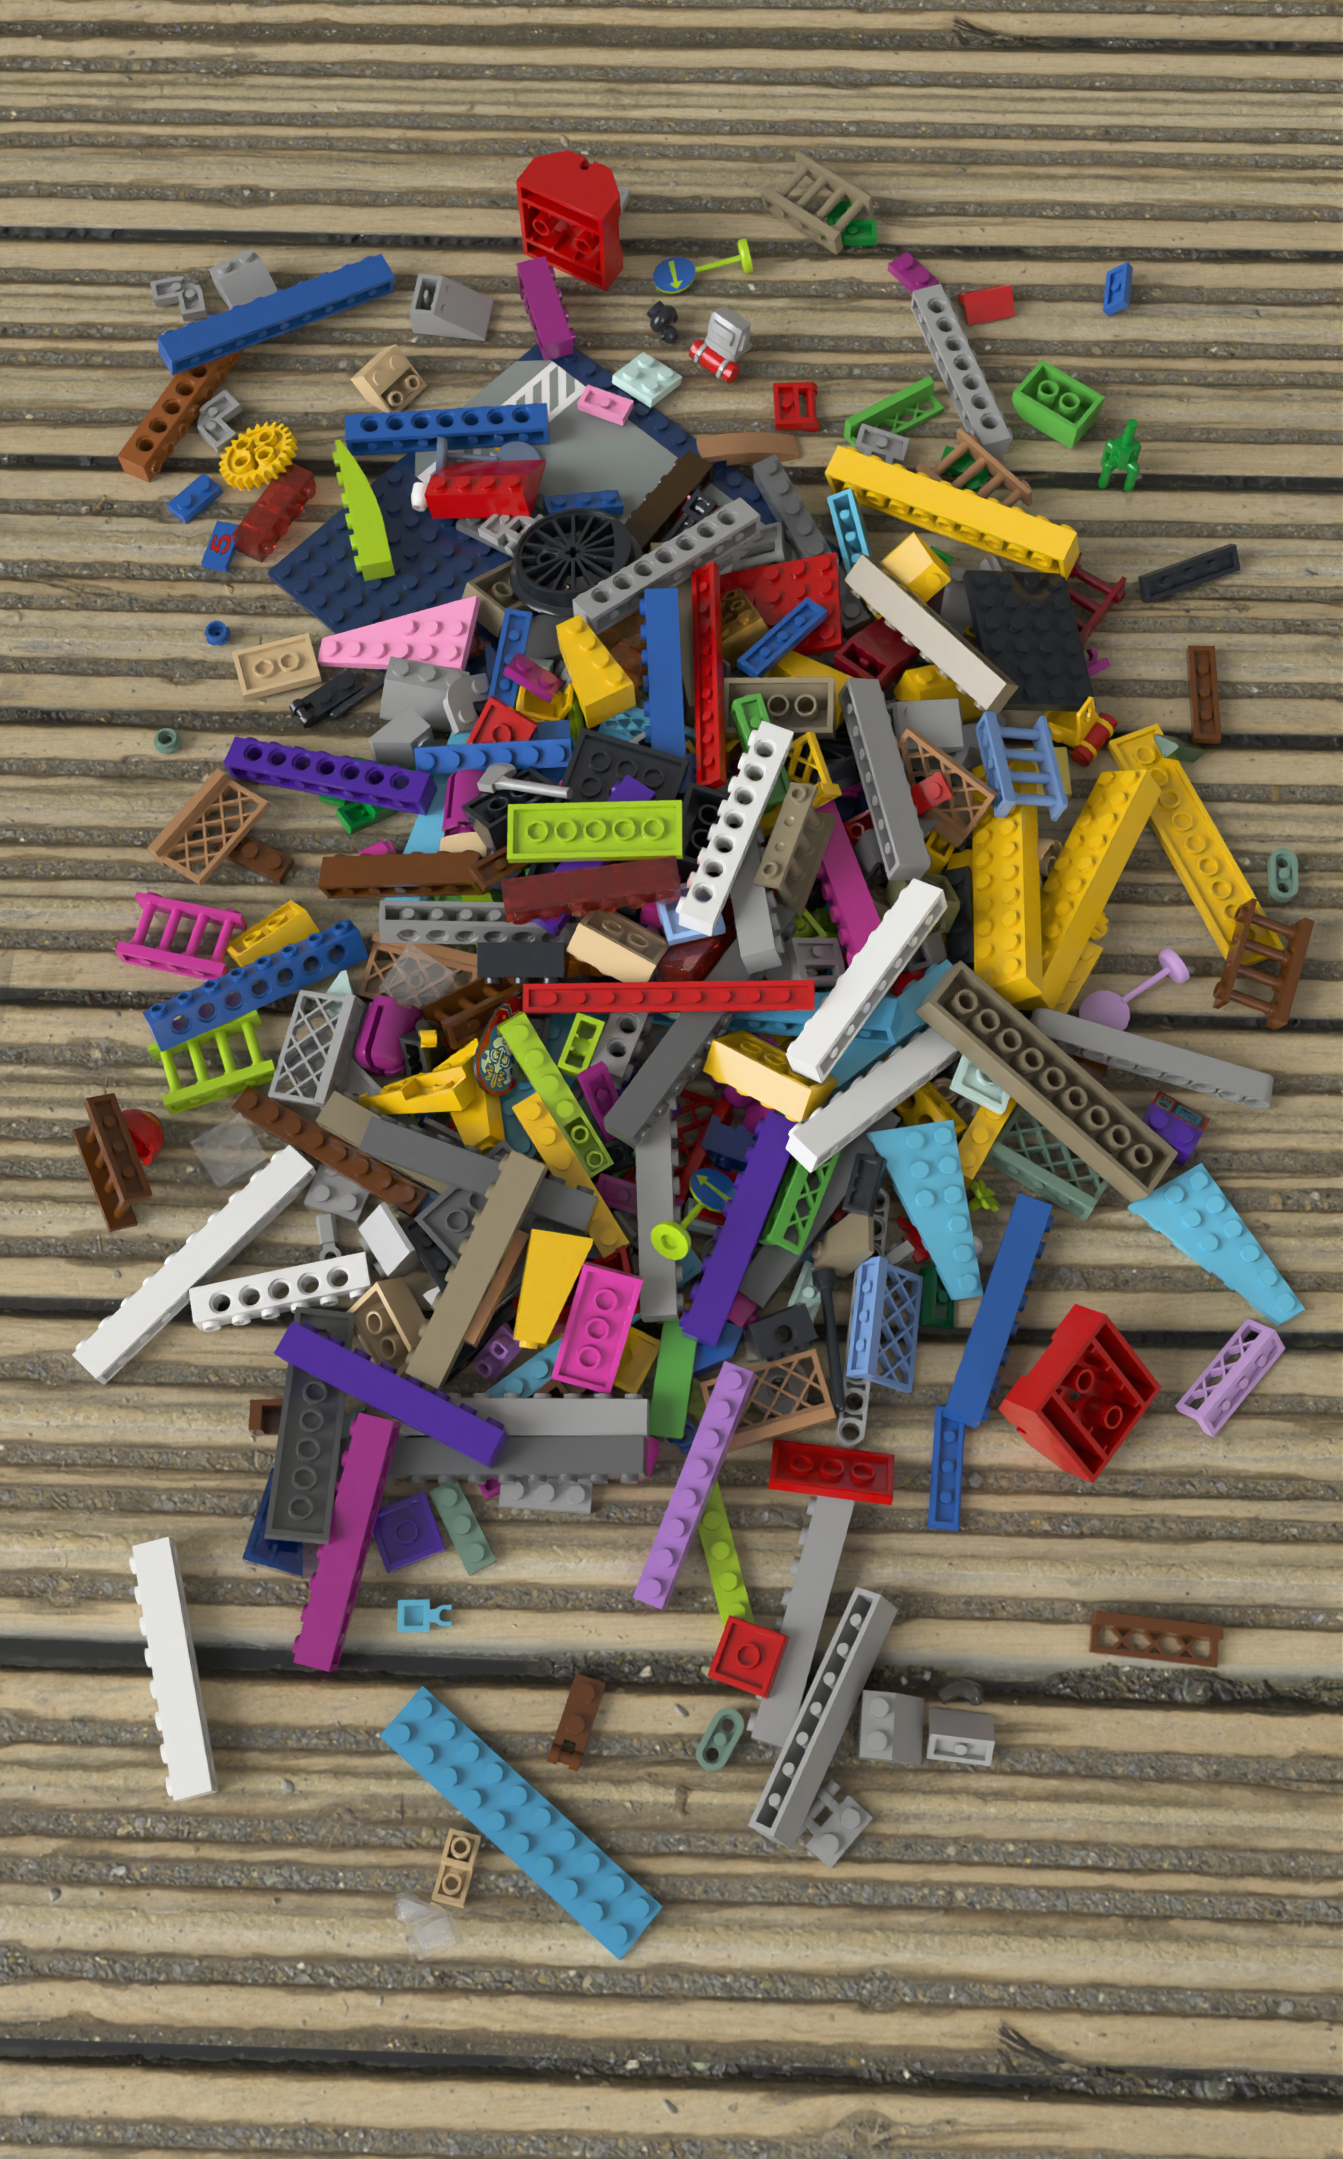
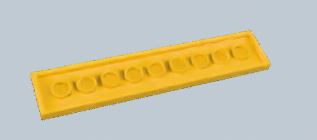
M1156 723L1109 741L1107 747L1120 771L1147 769L1162 790L1148 821L1226 960L1237 922L1234 920L1235 912L1240 905H1243L1252 898H1257L1178 760L1163 757L1153 739L1155 734L1164 735L1159 725ZM1257 900L1254 913L1267 917ZM1254 924L1250 925L1247 938L1284 951L1285 948L1275 932ZM1244 949L1240 964L1251 966L1269 958Z

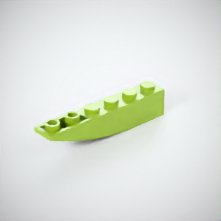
M335 440L337 451L332 452L335 467L341 468V472L336 473L339 487H345V492L341 493L344 509L349 508L350 512L345 514L348 530L353 529L354 534L349 536L352 550H358V556H354L357 572L362 571L365 581L394 576L395 572L386 530L376 497L354 457L341 440Z
M521 1011L497 1025V1029L519 1063L522 1071L527 1076L535 1092L539 1094L589 1178L613 1165V1160L526 1014Z

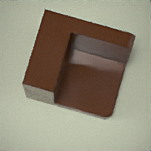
M283 1399L250 1400L249 1431L254 1436L278 1435Z

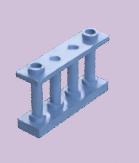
M985 711L976 725L975 731L987 784L998 793L992 802L995 817L1006 818L1012 807L1016 804L1046 806L1049 809L1051 821H1057L1068 806V796L1064 791L1051 739L1052 732L1048 727L1046 716L1041 715L1032 729L1003 727L997 721L996 712ZM1002 738L1032 740L1034 750L1008 749L1003 745ZM1007 760L1037 762L1040 773L1011 771L1008 768ZM1012 782L1042 784L1045 795L1016 793Z

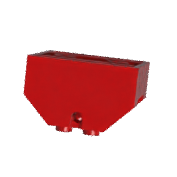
M570 150L534 157L516 180L524 254L534 259L545 256L549 266L552 265L553 268L607 291L623 270V250L619 240L618 219L621 215L620 194L612 169L595 161L591 164L586 157Z
M1074 1304L1051 1336L1053 1341L1027 1377L1023 1375L1020 1377L998 1409L1010 1423L1018 1426L1016 1431L1028 1445L1063 1471L1094 1483L1162 1387L1106 1314ZM1069 1389L1080 1392V1396L1076 1400L1071 1401Z

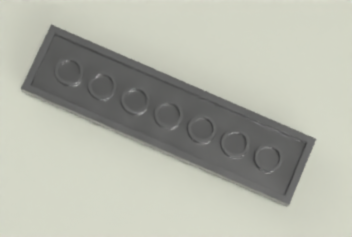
M296 1307L295 1323L302 1325L303 1321H306L320 1329L318 1335L326 1339L329 1335H333L346 1343L343 1348L351 1351L356 1313ZM288 1363L264 1539L328 1545L346 1393Z

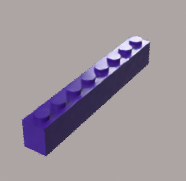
M768 1111L766 1119H759L754 1133L759 1137L755 1146L749 1145L744 1161L748 1162L744 1173L739 1171L733 1186L734 1189H737L734 1200L728 1199L722 1214L727 1217L723 1228L717 1226L712 1243L716 1244L712 1255L706 1254L701 1271H704L705 1274L701 1283L696 1281L691 1291L690 1298L694 1300L690 1311L685 1309L680 1319L679 1327L683 1328V1337L714 1349L717 1348L792 1155L785 1149L790 1138L788 1133L799 1122L790 1121L786 1117Z
M303 1321L302 1325L291 1322L274 1352L280 1359L492 1469L509 1437L502 1430L505 1426L504 1424L491 1417H488L486 1421L476 1417L478 1411L464 1403H461L459 1407L449 1403L451 1397L437 1389H434L433 1393L422 1389L424 1383L410 1375L407 1376L406 1380L397 1376L398 1370L385 1362H381L380 1366L370 1362L372 1356L358 1348H355L354 1352L343 1348L346 1343L333 1335H329L327 1339L318 1335L320 1329L306 1321Z

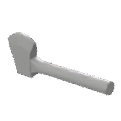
M509 763L489 765L482 778L477 782L479 791L490 793L504 789L571 799L573 796V790L569 787L512 779L517 771L515 766Z

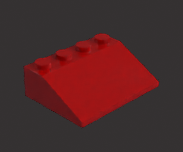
M546 460L447 463L445 468H441L430 477L424 495L432 518H490L493 514H499V517L501 515L531 517L546 467Z

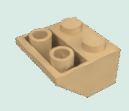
M397 344L383 348L350 379L368 402L387 413L400 412L427 386Z

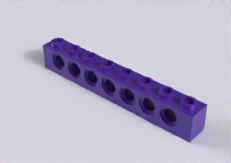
M235 737L223 763L230 775L236 779L427 816L437 791V786L431 775L421 769L413 771L404 769L399 765L387 766L373 760L361 761L347 755L340 757L325 751H309L300 746H294L293 748L273 741L270 743L261 742L252 737Z

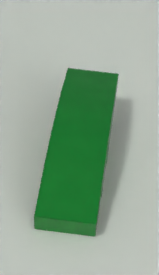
M416 766L411 767L408 770L416 771ZM353 802L338 808L336 817L349 835H352L396 814L399 810Z

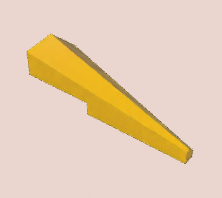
M474 1055L467 1056L458 1066L452 1067L450 1063L442 1065L441 1070L429 1073L422 1072L386 1085L380 1091V1094L370 1096L368 1092L363 1093L359 1096L360 1101L358 1104L366 1109L372 1106L384 1115L463 1111L476 1098V1079L473 1070Z

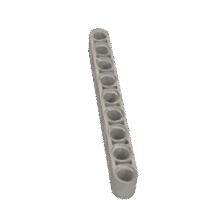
M1036 1008L1032 1011L1030 1022L1065 1053L1251 1108L1266 1109L1270 1106L1274 1078L1269 1074L1054 1010Z
M880 1187L878 1200L881 1201L883 1206L875 1208L873 1214L874 1227L880 1232L879 1235L874 1236V1253L872 1254L874 1257H884L890 1202L887 1191ZM858 1267L854 1270L842 1377L845 1401L849 1398H856L860 1401L862 1407L858 1410H851L846 1405V1409L843 1412H838L836 1441L840 1447L847 1449L858 1448L864 1438L871 1382L866 1379L856 1381L846 1376ZM847 1427L854 1428L858 1432V1438L855 1440L846 1439L842 1434L843 1429Z

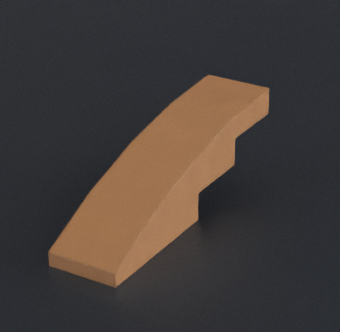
M741 432L696 438L699 456L709 463L725 460L726 466L749 462L750 467L753 468V464L776 454L780 462L800 459L794 435Z

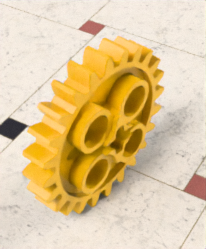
M265 422L263 427L256 424L254 430L247 428L245 435L239 433V439L231 440L233 445L224 448L227 453L220 456L223 461L219 462L221 467L219 471L227 484L231 485L233 489L238 487L242 491L246 487L250 491L254 485L259 489L263 482L269 485L272 477L278 479V473H285L284 467L293 464L290 459L296 457L294 451L298 449L296 445L297 440L290 429L285 427L283 423L278 425L277 422H274L270 426L268 422Z

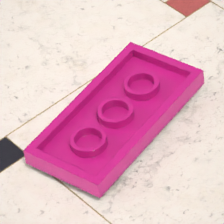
M584 1261L551 1379L605 1394L611 1393L644 1277Z

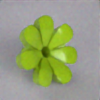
M979 1179L977 1182L973 1181L970 1187L975 1193V1198L968 1202L969 1208L973 1212H976L981 1207L985 1210L991 1209L993 1212L1001 1210L999 1202L992 1198L995 1192L989 1187L986 1189V1184L982 1179Z

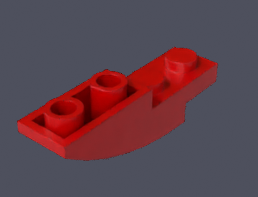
M942 771L910 787L913 804L917 808V817L954 797ZM869 809L843 823L852 848L862 837L863 832L874 828Z

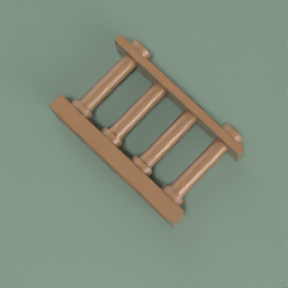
M961 428L956 431L958 446L935 467L929 468L922 462L915 468L916 473H925L932 480L940 482L942 480L941 474L967 452L976 461L951 483L954 488L961 489L978 472L985 468L994 477L976 493L979 497L985 499L999 485L1003 484L1012 493L1001 502L1002 505L1011 508L1019 500L1028 507L1032 504V488L1026 481H1020L978 444L973 434L966 433Z

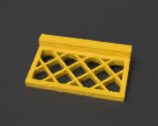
M808 732L794 740L788 753L791 761L787 770V776L790 783L794 780L798 783L814 785L809 782L812 769L818 770L821 781L815 784L819 788L812 805L815 810L842 795L839 784H832L815 732ZM807 742L811 750L808 760L800 757L802 747ZM798 761L806 764L802 779L794 775ZM778 804L771 812L762 815L758 826L761 825L764 837L772 834L782 804Z

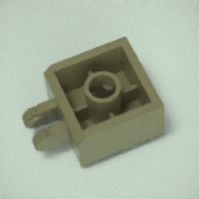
M925 872L919 881L943 889L948 906L930 932L949 933L960 910V900L946 876ZM888 881L883 894L891 908L899 899L901 891L907 888L911 881Z

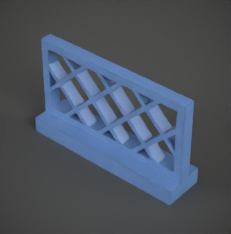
M882 1256L867 1258L858 1266L846 1376L853 1379L863 1378L904 1393L912 1392L923 1277L889 1264V1259ZM887 1273L893 1282L888 1288L886 1286ZM906 1280L912 1282L911 1295L909 1296L903 1286ZM895 1290L902 1301L898 1306H896L891 1296V1293ZM884 1301L890 1311L885 1317L883 1315ZM904 1308L909 1315L907 1324H905L900 1314ZM891 1319H894L899 1329L895 1335H893L888 1325ZM881 1330L887 1340L882 1346L880 1345ZM901 1337H903L906 1343L904 1353H902L897 1343ZM889 1348H891L896 1358L891 1365L884 1353ZM878 1360L884 1370L879 1375L876 1374ZM898 1366H900L903 1372L902 1383L898 1381L894 1373Z

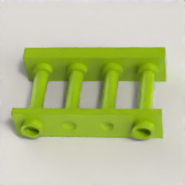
M253 1010L161 1052L156 1042L147 1045L155 1061L162 1059L170 1091L161 1097L170 1115L243 1092L248 1085L255 1088L272 1082L276 1066L272 1059L264 1060L254 1029L263 1026L257 1010ZM244 1032L253 1063L249 1067L237 1069L227 1037ZM216 1041L225 1073L212 1079L209 1078L200 1046ZM189 1050L198 1082L195 1085L184 1088L181 1086L173 1055Z

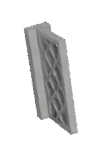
M300 990L268 1097L324 1108L334 1090L341 1094L367 1004L356 995L345 994V996ZM306 1000H316L319 1007L306 1015L304 1011ZM335 1003L342 1004L340 1013L331 1019L327 1009ZM323 1013L327 1022L315 1030L310 1021ZM306 1024L311 1033L298 1041L296 1038L297 1030ZM331 1028L334 1033L332 1040L323 1045L318 1036ZM315 1040L319 1049L306 1056L302 1047ZM298 1051L303 1060L290 1068L288 1064L289 1056ZM323 1055L326 1060L324 1067L315 1072L311 1062ZM307 1066L311 1076L298 1083L294 1074ZM290 1077L295 1087L286 1093H279L281 1083ZM315 1082L318 1087L315 1098L306 1097L303 1089Z

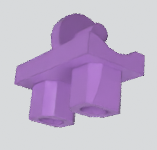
M506 1322L501 1325L473 1360L476 1363L474 1369L486 1379L489 1376L494 1380L499 1378L523 1348L519 1347L520 1341L513 1340L514 1332Z

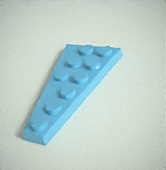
M953 1120L866 1133L879 1156L887 1160L886 1170L893 1182V1187L913 1226H916L922 1238L923 1246L930 1253L936 1265L935 1269L951 1300L982 1296L983 1290Z
M1202 1163L1155 1189L1150 1196L1135 1201L1128 1206L1127 1209L1135 1215L1136 1213L1140 1215L1155 1231L1159 1230L1173 1241L1174 1246L1206 1271L1212 1272L1224 1281L1225 1286L1232 1291L1235 1290L1249 1301L1248 1304L1276 1326H1280L1305 1310Z

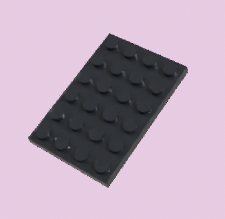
M965 571L963 580L978 650L1019 686L1002 710L1078 712L1089 696L1094 697L1066 578L1062 577L1060 573Z
M582 727L561 783L562 787L572 788L573 796L571 799L556 797L554 803L607 802L611 797L610 793L615 783L619 780L623 781L627 774L654 791L657 801L677 800L689 766V760ZM655 860L613 861L592 891L585 897L584 901L593 904L599 903L612 910L635 917ZM561 862L532 863L526 877V882L542 888L546 875L551 870L555 871Z

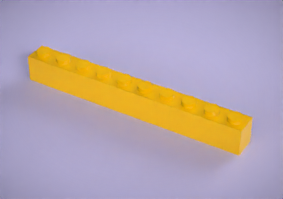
M1087 941L1054 1011L1068 1015L1103 951L1102 947ZM1012 1097L1009 1098L1005 1112L1000 1115L980 1106L958 1145L966 1190H969L991 1147L998 1139L1017 1105V1102Z

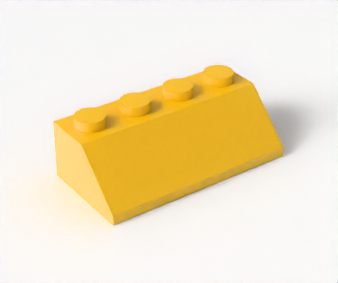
M744 1030L713 1039L703 1069L716 1082L729 1084L736 1088L739 1094L751 1096L761 1101L760 1104L762 1106L784 1113L785 1117L793 1122H802L809 1119L810 1115L823 1105L839 1080L828 1074L821 1084L793 1071L786 1056L787 1052Z

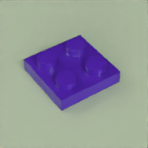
M425 1491L379 1509L373 1534L388 1574L446 1551Z

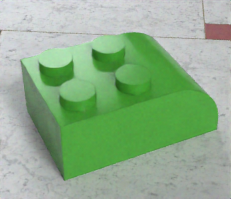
M1043 360L1013 392L1012 397L1015 410L1025 422L1071 450L1100 417L1105 399L1103 395Z

